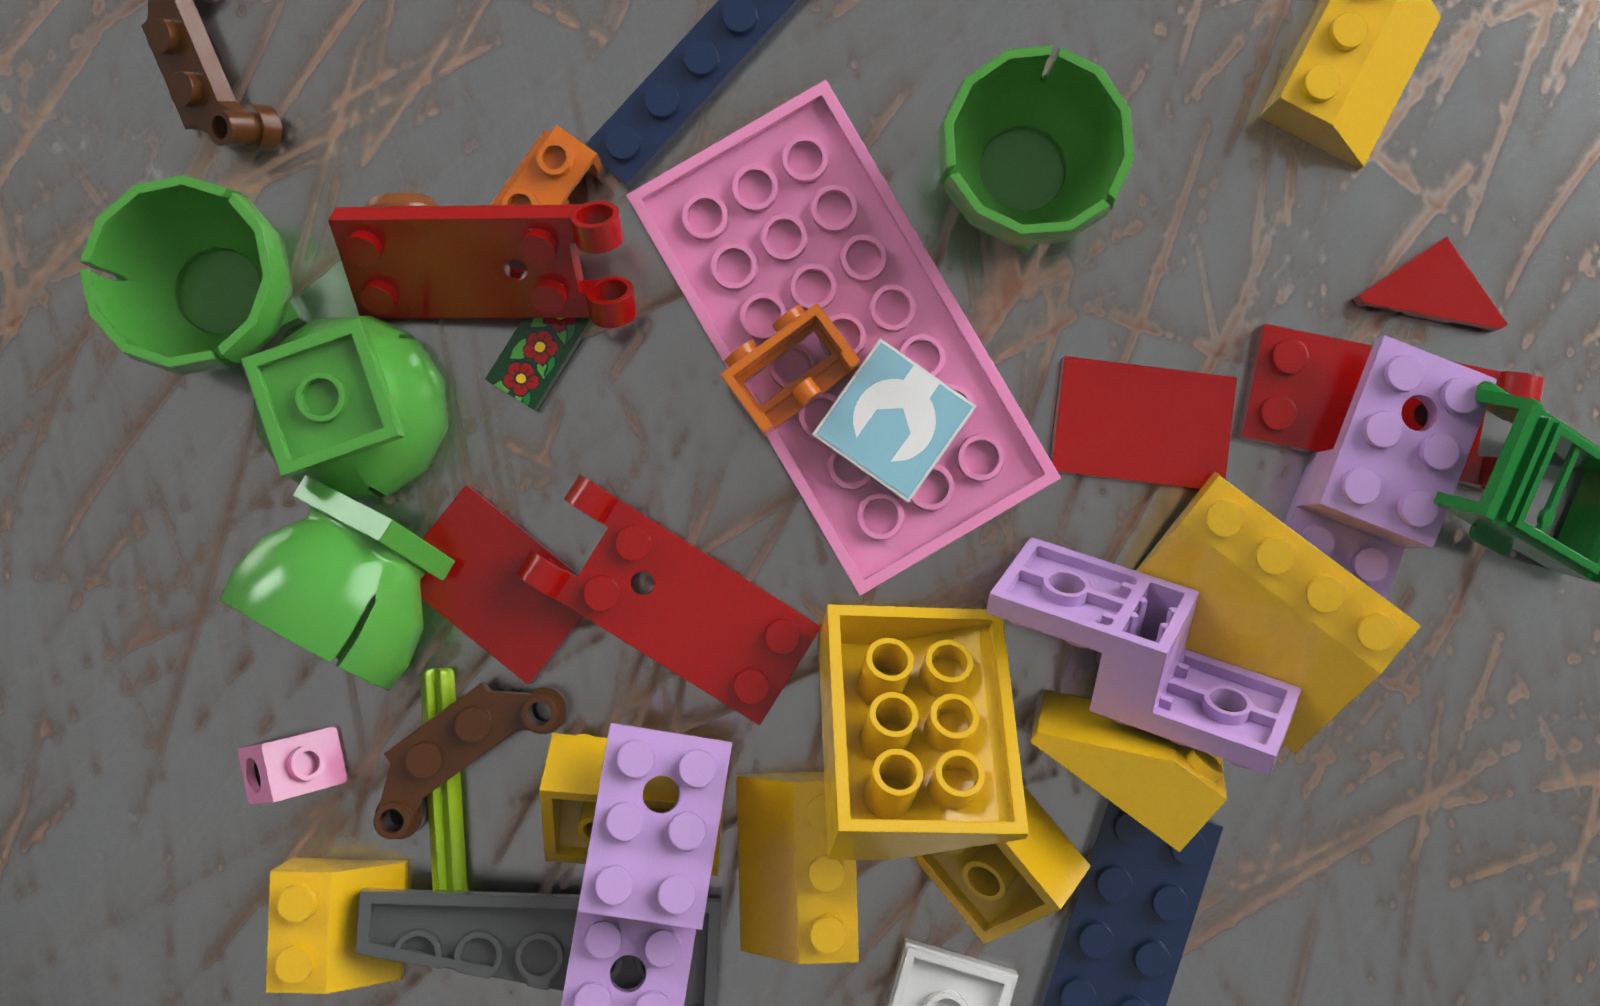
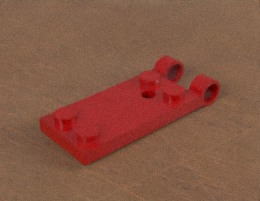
M592 201L584 204L335 207L328 220L359 316H373L375 318H591V321L599 327L617 328L630 323L637 315L633 286L629 280L617 276L604 277L598 280H584L578 249L589 254H601L616 249L624 240L619 208L611 202ZM519 260L526 265L527 270L515 269L507 261Z
M1269 324L1261 325L1258 328L1237 438L1306 453L1333 449L1373 345ZM1457 363L1496 378V385L1511 395L1536 399L1541 403L1545 383L1543 377L1523 372L1496 371ZM1409 398L1402 406L1401 416L1407 427L1419 431L1424 426L1419 425L1415 421L1414 410L1418 405L1424 404L1418 399ZM1485 413L1458 481V484L1485 490L1498 457L1477 455Z
M579 474L564 500L586 515L604 524L608 529L578 576L534 549L530 550L516 575L533 588L563 603L760 726L820 631L821 626ZM639 572H646L654 579V587L647 594H638L631 587L632 577Z

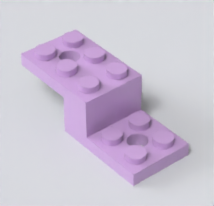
M1383 335L1375 338L1334 448L1310 454L1284 523L1386 599L1405 549L1434 547L1447 510L1434 504L1433 501L1437 492L1454 495L1486 410L1475 401L1476 388L1483 381L1496 384L1497 379ZM1409 398L1420 400L1427 409V422L1419 431L1407 427L1401 416L1402 406Z
M1030 537L989 593L987 614L1008 620V622L1017 627L1031 628L1063 639L1072 646L1101 652L1102 655L1089 711L1111 718L1119 724L1133 726L1164 737L1177 745L1191 747L1228 760L1238 767L1253 769L1270 776L1297 707L1302 690L1301 687L1185 649L1200 591ZM1221 708H1226V709H1229V710H1231V711H1233V712L1225 711V710H1223V709H1221Z
M610 723L561 1006H684L696 929L702 930L732 742ZM656 776L670 777L678 787L676 804L665 812L652 811L643 801L644 786L650 779ZM625 955L635 956L645 965L643 980L639 985L630 989L617 986L610 976V969L613 963Z

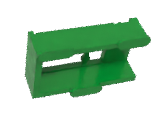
M1481 382L1475 391L1476 403L1513 425L1479 502L1437 492L1433 503L1471 524L1469 531L1471 540L1498 555L1505 556L1513 548L1551 571L1600 584V446L1543 409L1544 405L1536 399L1511 395L1493 382ZM1555 451L1560 458L1564 459V462L1544 509L1538 513L1535 528L1524 520ZM1573 467H1576L1586 473L1559 536L1555 540L1545 533L1554 521L1555 509Z

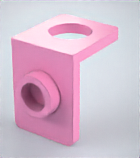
M327 727L267 743L238 748L240 767L247 800L250 805L274 803L343 784L347 781L338 731L335 727ZM254 762L256 763L257 768L259 770L261 782L260 786L256 779Z

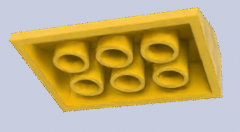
M1216 472L1211 475L1136 569L1138 572L1200 591L1185 649L1302 688L1297 707L1282 743L1293 753H1297L1387 668L1421 627L1410 616Z
M827 604L818 637L828 859L894 860L1027 838L1029 831L1004 620L1002 618L987 614V609Z

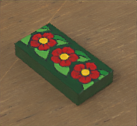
M523 318L485 380L533 410L538 411L591 326V318Z

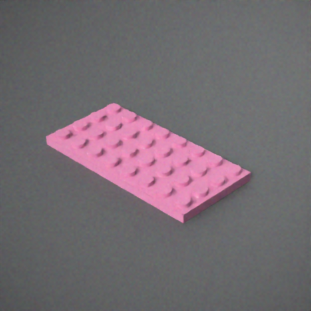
M826 79L626 194L628 201L726 369L729 367L724 360L737 348L750 340H753L759 346L777 333L772 325L786 312L797 305H801L807 311L818 303L861 360L859 367L881 338L977 406L909 503L900 499L812 436L817 426L858 369L766 436L859 596L1061 479ZM813 332L744 384L761 406L828 357L830 353Z

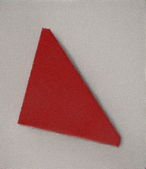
M1448 237L1437 241L1353 298L1356 305L1360 307L1365 305L1427 320L1443 323L1453 322L1484 328L1490 332L1500 330L1508 325Z

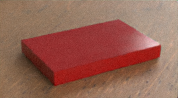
M1064 356L1061 361L1050 460L1058 473L1200 490L1214 472L1226 479L1237 377Z
M465 485L422 538L455 560L444 581L425 573L420 579L421 599L528 685L532 683L584 617L558 600L533 588L520 579L516 572L530 550L534 549L578 576L579 573L475 489Z

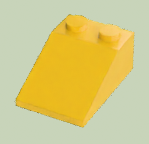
M1043 690L1036 701L1030 742L1178 852L1188 844L1226 802L1227 794L1222 758L1191 747L1177 745L1164 737L1133 726L1119 724L1111 718L1089 711L1091 699Z

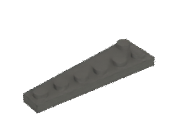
M363 888L360 891L355 953L435 969L448 968L456 970L461 974L486 979L494 977L525 983L527 987L549 990L550 988L563 991L580 894ZM707 898L702 930L696 929L684 1006H716L721 916L720 899ZM632 955L618 958L610 969V976L613 982L624 989H630L639 985L645 975V965L639 958Z

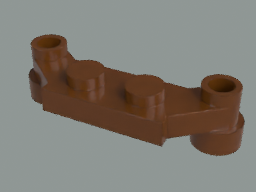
M148 0L147 20L141 26L185 129H201L208 133L211 140L219 146H239L249 152L274 150L279 145L282 137V124L278 113L269 105H241L236 101L194 1Z
M484 681L384 753L390 762V767L381 801L376 808L373 819L376 832L385 839H405L410 837L425 822L427 808L423 798L515 731H532L537 734H548L557 730L564 723L568 715V702L564 694L552 686H540L530 692L493 691ZM543 702L548 705L551 711V717L548 721H540L535 718L532 711L534 703ZM390 809L397 810L402 814L404 819L403 826L396 825L391 821L389 816Z

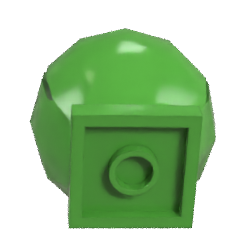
M1053 45L1005 50L967 76L959 84L937 129L939 183L943 185L947 195L971 227L1011 246H1015L1024 255L1036 244L1068 241L1107 216L1116 203L1134 161L1130 107L1102 67L1062 47L1056 52L1048 72L1043 75V70L1047 59L1051 55Z
M180 175L133 185L97 216L94 221L80 262L96 270L114 275L118 280L99 276L90 270L79 269L88 314L120 351L133 360L178 375L197 374L240 366L242 358L256 354L273 337L305 322L303 314L292 294L293 284L285 243L251 200L241 192L186 175Z
M373 316L315 319L276 344L273 348L241 359L253 393L256 434L277 464L280 476L288 477L298 484L307 475L354 500L380 499L389 496L429 469L449 428L446 382L420 341L415 339L413 334Z
M305 475L292 496L308 505L310 510L307 517L261 536L233 567L219 598L222 602L292 643L331 664L337 658L338 661L335 664L337 667L389 691L409 666L424 628L420 579L427 573L444 581L455 560L394 520Z

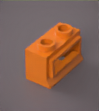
M556 124L551 132L546 129L490 205L570 204L567 198L586 172L600 180L606 170L595 151Z
M818 303L807 311L801 305L795 306L773 323L772 327L777 333L759 346L753 340L746 342L724 360L729 368L720 374L723 381L764 437L859 368L861 360ZM814 332L830 355L760 406L744 383Z

